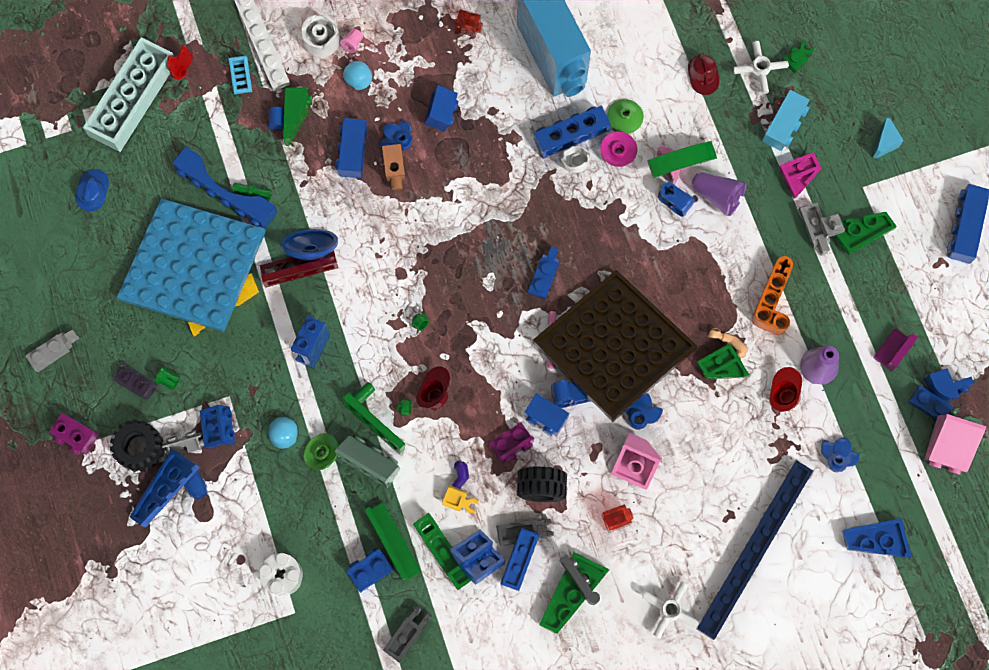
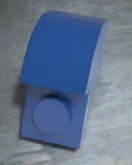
M948 368L929 374L924 378L929 391L945 402L955 401L960 397L959 394L970 391L969 387L975 384L972 376L953 382Z

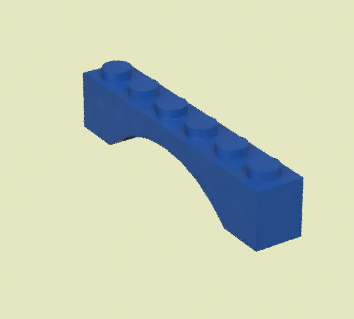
M185 147L172 163L177 175L181 178L187 177L196 188L202 187L208 196L218 198L223 206L226 208L230 206L239 217L243 218L245 216L254 226L266 229L278 213L276 206L261 196H241L221 188L208 175L201 156L188 147Z

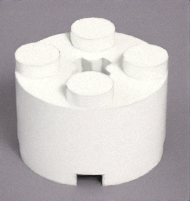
M323 14L322 16L313 15L304 21L302 25V38L305 48L310 54L324 59L338 49L340 36L336 22L331 17Z
M285 553L271 555L263 562L259 570L262 585L275 595H290L297 591L302 582L303 570L301 565L293 557ZM280 571L285 572L283 579L278 577Z

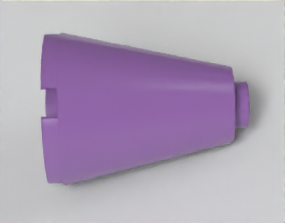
M705 172L696 174L692 180L693 189L726 216H731L740 204L739 198L740 196L743 197L746 191V183L743 181Z
M822 346L808 350L801 358L800 369L802 375L812 384L825 385L833 381L839 371V353L837 349L832 346Z

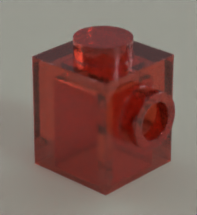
M625 504L601 514L608 534L630 526L632 524L631 520L634 519L630 508L627 509Z

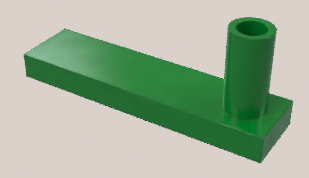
M367 382L353 396L347 393L343 397V405L400 455L405 450L406 443L362 405L375 391L374 386Z

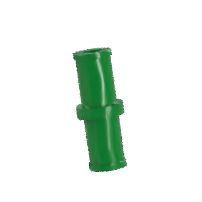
M235 182L232 188V193L250 197L261 196L267 201H270L272 190L257 188L256 185L252 184L248 186Z

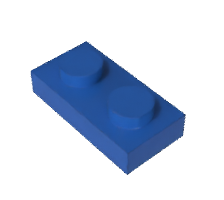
M920 385L908 401V403L937 420L938 415L949 414L953 408L952 405Z

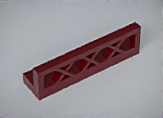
M334 250L331 252V257L320 260L316 259L302 264L304 260L289 257L259 265L262 282L265 288L338 269ZM288 263L296 265L294 267L283 269L285 265ZM274 268L278 271L266 274L265 269Z

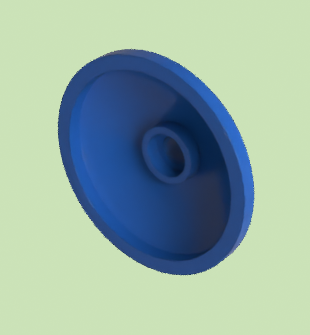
M323 229L296 231L288 234L281 241V249L284 253L291 257L308 261L328 255L338 245V237L333 232Z

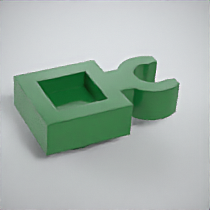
M807 41L801 43L799 50L794 47L782 59V61H788V68L794 73L807 62L808 58L806 56H810L814 50V47L810 50L804 48Z

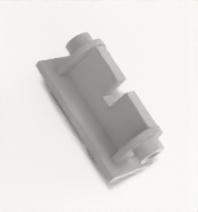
M191 431L186 433L185 437L178 438L173 436L167 438L166 442L162 445V448H168L165 450L166 457L172 449L181 455L185 454L183 449L185 446L188 453L201 450L204 447V440L199 438L203 433Z

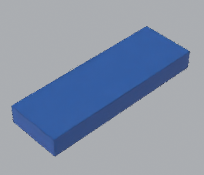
M520 527L500 585L517 591L520 590L540 534Z

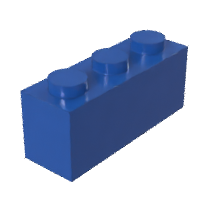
M344 118L343 125L340 124L339 135L342 136L341 142H338L337 152L340 153L339 159H336L335 169L338 170L340 177L362 178L368 128L367 122L364 119Z

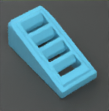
M247 56L228 58L234 95L252 92ZM244 64L245 67L234 68V65ZM245 71V74L235 75V72ZM246 77L247 79L245 81L236 82V79ZM237 85H248V88L237 89Z

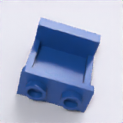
M307 316L291 347V351L298 354L295 360L314 369L330 337L324 322Z

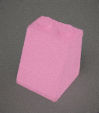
M949 414L938 415L924 460L929 461V465L939 469H941V466L949 468L948 472L960 475L961 472H968L986 426Z

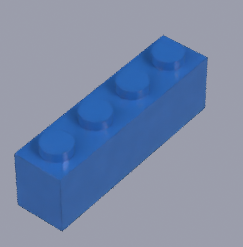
M968 184L965 189H961L958 200H961L955 211L957 220L951 229L953 238L948 243L947 251H949L948 258L971 264L977 257L989 201V189Z

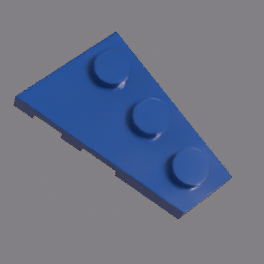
M902 518L842 530L846 549L849 551L912 558Z

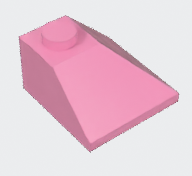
M629 433L611 474L647 490L661 461V457L647 440Z

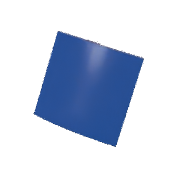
M480 529L450 549L460 568L475 585L502 567L506 561L492 547L493 541Z

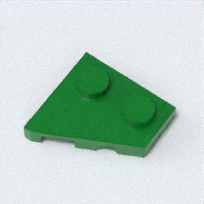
M731 344L722 347L696 363L706 380L746 378L750 375Z

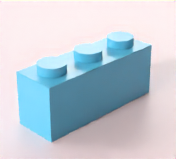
M790 90L762 142L781 152L785 146L789 147L794 138L791 136L792 132H797L802 123L799 121L800 117H805L810 108L807 106L810 99Z

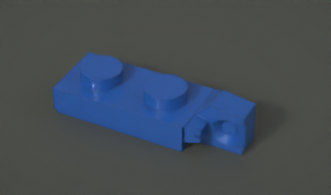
M551 246L548 255L543 254L528 294L546 300L559 266V259H556L558 248Z

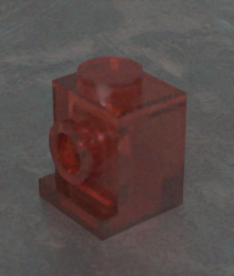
M460 9L455 22V34L461 33L476 38L477 33H481L483 28L481 15Z

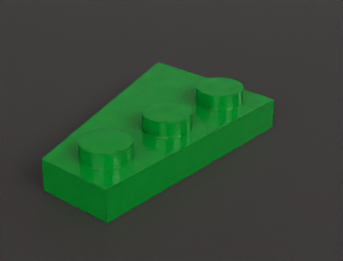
M881 212L841 221L845 231L835 235V237L849 256L895 230L897 226L887 212Z

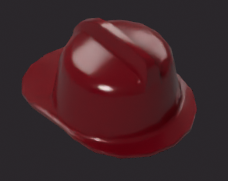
M704 53L693 57L688 63V73L692 88L701 95L713 94L719 86V74L714 59L711 56L704 55Z
M437 366L427 372L416 396V402L420 407L436 411L437 408L442 407L447 402V389L451 378L446 368Z

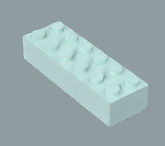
M142 37L140 38L83 126L89 137L121 152L170 75L167 60L168 56H174L172 52Z

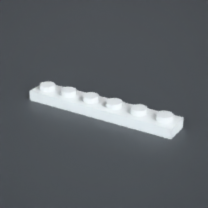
M234 0L273 91L289 86V79L254 0Z

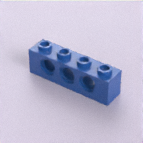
M602 105L598 107L593 106L584 113L573 114L567 120H558L552 126L537 129L534 133V142L543 159L609 132L611 123ZM584 122H591L592 125L587 126L584 124ZM572 128L575 132L570 133L567 129ZM556 135L559 138L554 140L551 139L550 136Z

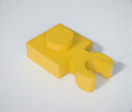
M449 485L442 505L459 512L462 507H465L467 512L475 513V509L471 508L469 504L472 502L478 504L479 499L476 497L467 498V491Z

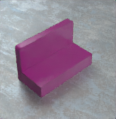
M894 329L873 358L892 372L918 337L913 333L907 337L899 330Z

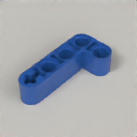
M567 380L555 382L551 385L550 390L553 402L560 408L591 402L574 383H569Z

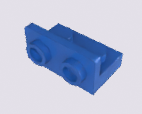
M216 405L200 410L204 448L211 449L224 444H235V432L233 430L230 407Z
M380 549L370 550L365 554V559L360 562L356 560L348 566L349 569L346 572L360 593L394 571Z

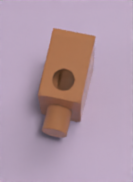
M401 144L382 146L387 182L391 181L392 190L403 189L402 180L406 179Z

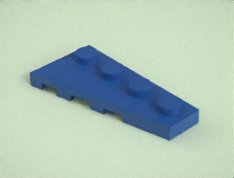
M172 449L129 517L146 528L196 473L200 466Z

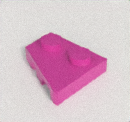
M814 152L779 166V170L793 199L798 197L821 170Z

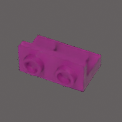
M522 422L490 442L489 446L502 464L504 462L510 463L517 458V453L522 450L526 452L533 447L534 437L529 434Z

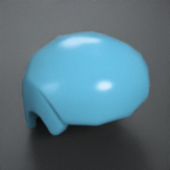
M362 61L350 62L343 71L344 81L348 86L350 85L356 90L365 89L371 84L373 78L371 70Z
M278 417L271 422L268 435L275 447L280 449L289 448L296 442L298 429L294 420L288 417Z

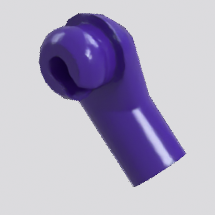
M459 460L454 464L458 477L451 485L461 489L469 479L468 465L464 461Z

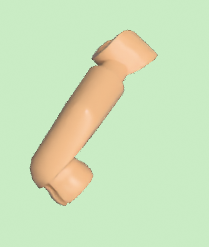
M718 328L711 329L708 337L719 338L723 342L731 344L737 349L736 354L738 357H746L748 347L742 341L725 332L721 333V330Z

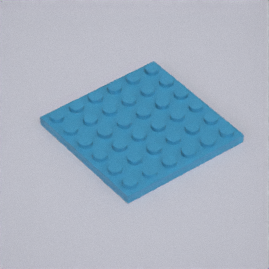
M160 199L117 299L224 332L266 231L261 227Z

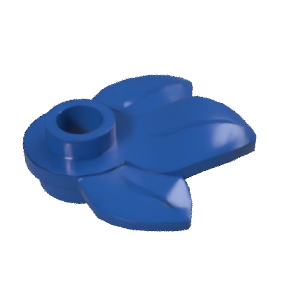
M405 120L401 121L399 125L395 123L385 124L383 126V133L386 137L379 143L380 147L401 144L402 150L408 149L413 141L410 134V124Z
M646 393L625 412L629 416L630 426L640 430L645 428L647 424L656 423L661 417L663 409L652 407L651 397ZM639 417L642 422L636 423L634 419Z
M846 437L839 438L835 444L824 440L821 445L822 455L828 460L830 470L836 473L844 471L849 466L856 465L860 455L851 451V443Z

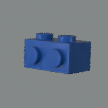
M437 85L431 94L424 125L443 132L448 126L451 127L454 121L452 114L459 102L456 100L458 93Z
M537 393L524 412L525 421L533 426L539 425L543 428L542 431L549 436H558L570 413Z

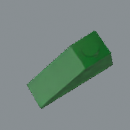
M285 88L283 140L286 146H290L309 113V105H312V94H309L308 88Z

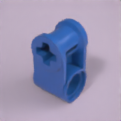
M669 182L662 185L658 194L659 201L681 217H684L695 203L694 198L690 194Z

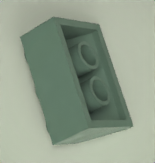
M348 436L334 451L338 459L388 489L400 471V467L397 465L398 461L390 456L388 458L382 456V451L374 446L371 448L364 445L365 441L361 438Z

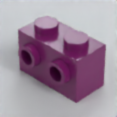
M63 413L60 414L48 432L54 436L52 440L60 445H63L65 442L70 445L69 450L77 455L80 452L87 455L99 437L96 432Z

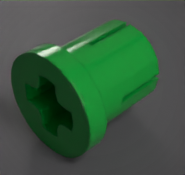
M163 366L156 376L155 383L174 390L181 377L169 371L168 367Z

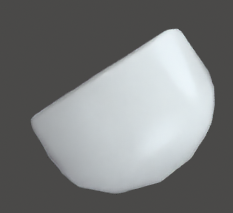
M572 146L564 150L561 161L569 172L580 173L588 167L590 154L581 146Z

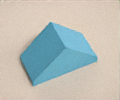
M886 118L882 124L873 158L881 157L899 148L904 141L889 118Z

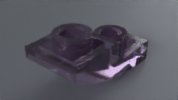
M122 364L112 379L145 401L149 400L158 386Z

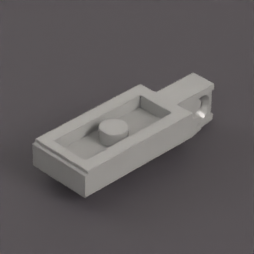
M818 203L799 207L798 211L813 247L817 246L820 256L828 254L830 251L828 246L830 238L825 237L819 224V220L823 218Z
M73 330L66 334L62 332L27 354L26 358L34 370L39 372L70 352L69 349L73 347L71 344L80 338Z

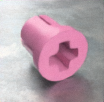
M352 28L347 36L341 39L340 44L348 52L355 53L358 44L363 39V34L359 30Z

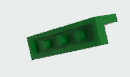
M384 503L372 509L370 507L366 508L365 512L403 582L421 573Z

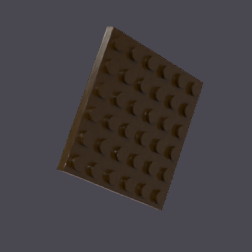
M617 270L533 339V344L612 422L619 418L697 349V345Z

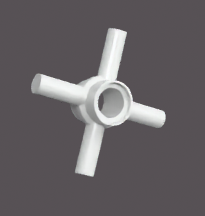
M755 41L752 43L755 60L751 65L733 67V74L751 72L753 77L759 79L762 94H767L769 89L766 75L769 74L770 70L788 68L789 64L788 61L770 63L767 57L762 56L760 42Z
M681 581L673 598L665 601L647 591L644 593L642 599L660 608L662 618L653 633L655 637L660 639L669 621L676 619L695 629L698 626L699 621L683 613L679 603L688 584ZM670 604L675 607L676 612L674 615L666 613L667 605Z

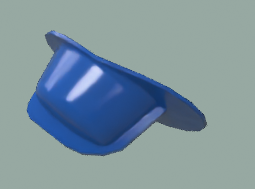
M98 169L90 170L81 176L76 189V202L81 209L95 211L104 204L109 179L103 171Z

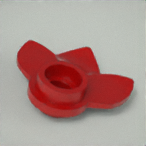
M182 45L177 57L168 56L167 67L170 74L176 80H181L186 76L187 68L193 59V53H189V49L185 45Z

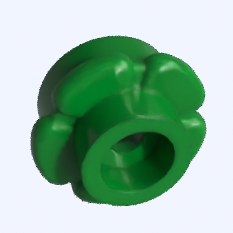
M420 313L416 314L412 319V327L418 331L424 330L430 322L425 313L422 315Z
M406 397L398 403V412H401L402 416L410 415L412 411V400H407Z

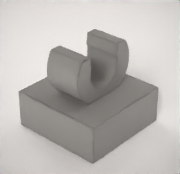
M838 214L819 220L826 238L845 231Z

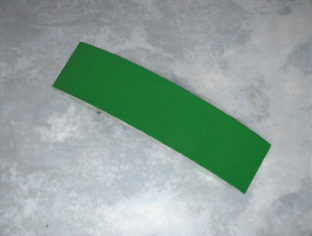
M708 141L649 159L647 162L652 177L656 178L686 167L715 160L717 155L712 141Z
M428 513L414 522L415 529L455 588L459 590L471 582L452 556L450 549L453 547L431 514Z

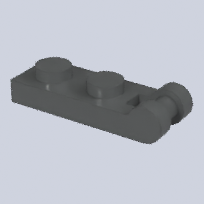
M567 554L560 558V563L590 605H596L600 601V595L597 592H592L588 586L590 581L584 573L580 574L577 570L579 565L573 557L569 558Z

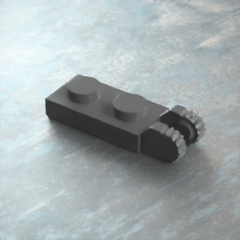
M551 519L528 520L498 525L496 528L499 546L515 544L520 527L538 533L537 526H548L552 524ZM553 531L538 533L540 534L539 538L554 536Z
M419 605L404 620L383 649L384 652L399 663L432 616L427 613L419 625L414 623L413 620L422 609Z

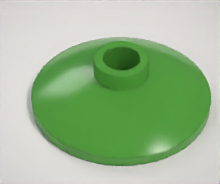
M618 100L609 107L607 117L611 123L610 127L616 132L633 133L643 123V111L632 100ZM623 112H628L629 115L624 116Z
M327 433L319 434L312 438L304 450L305 464L310 469L317 471L328 468L337 458L334 452L339 446L337 439Z

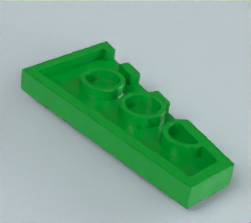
M575 552L572 554V557L579 565L577 570L580 574L584 573L590 581L588 586L593 591L610 569ZM566 570L539 626L555 634L559 633L586 600Z

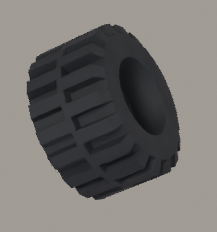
M133 420V423L126 421L125 426H118L120 430L118 432L114 431L113 435L115 438L110 440V443L113 444V446H110V451L113 452L112 456L117 460L116 462L133 472L138 470L144 472L146 471L145 468L152 469L153 463H159L158 457L163 456L161 450L164 449L162 448L164 440L158 430L143 420L141 422ZM138 436H145L147 440L145 450L137 456H130L128 446L131 440Z
M542 466L525 467L518 471V497L535 502H557L566 498L567 473L565 471Z

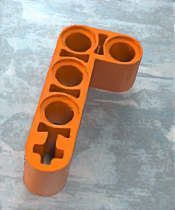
M787 256L778 258L773 266L752 316V322L756 327L775 335L784 334L790 326L789 317L775 310L793 268V261ZM782 265H784V271L781 274L779 271ZM772 281H778L780 283V287L774 286L772 284ZM765 297H770L773 303H767ZM758 314H764L766 320L759 319ZM776 321H781L784 324V328H779L776 325Z

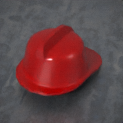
M783 367L774 375L769 402L775 410L780 412L790 411L799 404L801 400L802 376L798 370L792 367Z

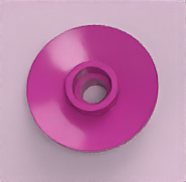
M613 132L603 139L600 151L603 159L608 164L615 167H623L633 162L638 148L636 141L629 134ZM621 150L622 153L617 154L615 151Z

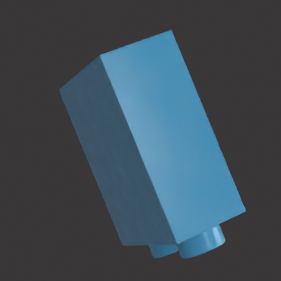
M517 0V26L553 97L562 93L566 97L579 94L584 90L585 83H587L591 49L565 0Z

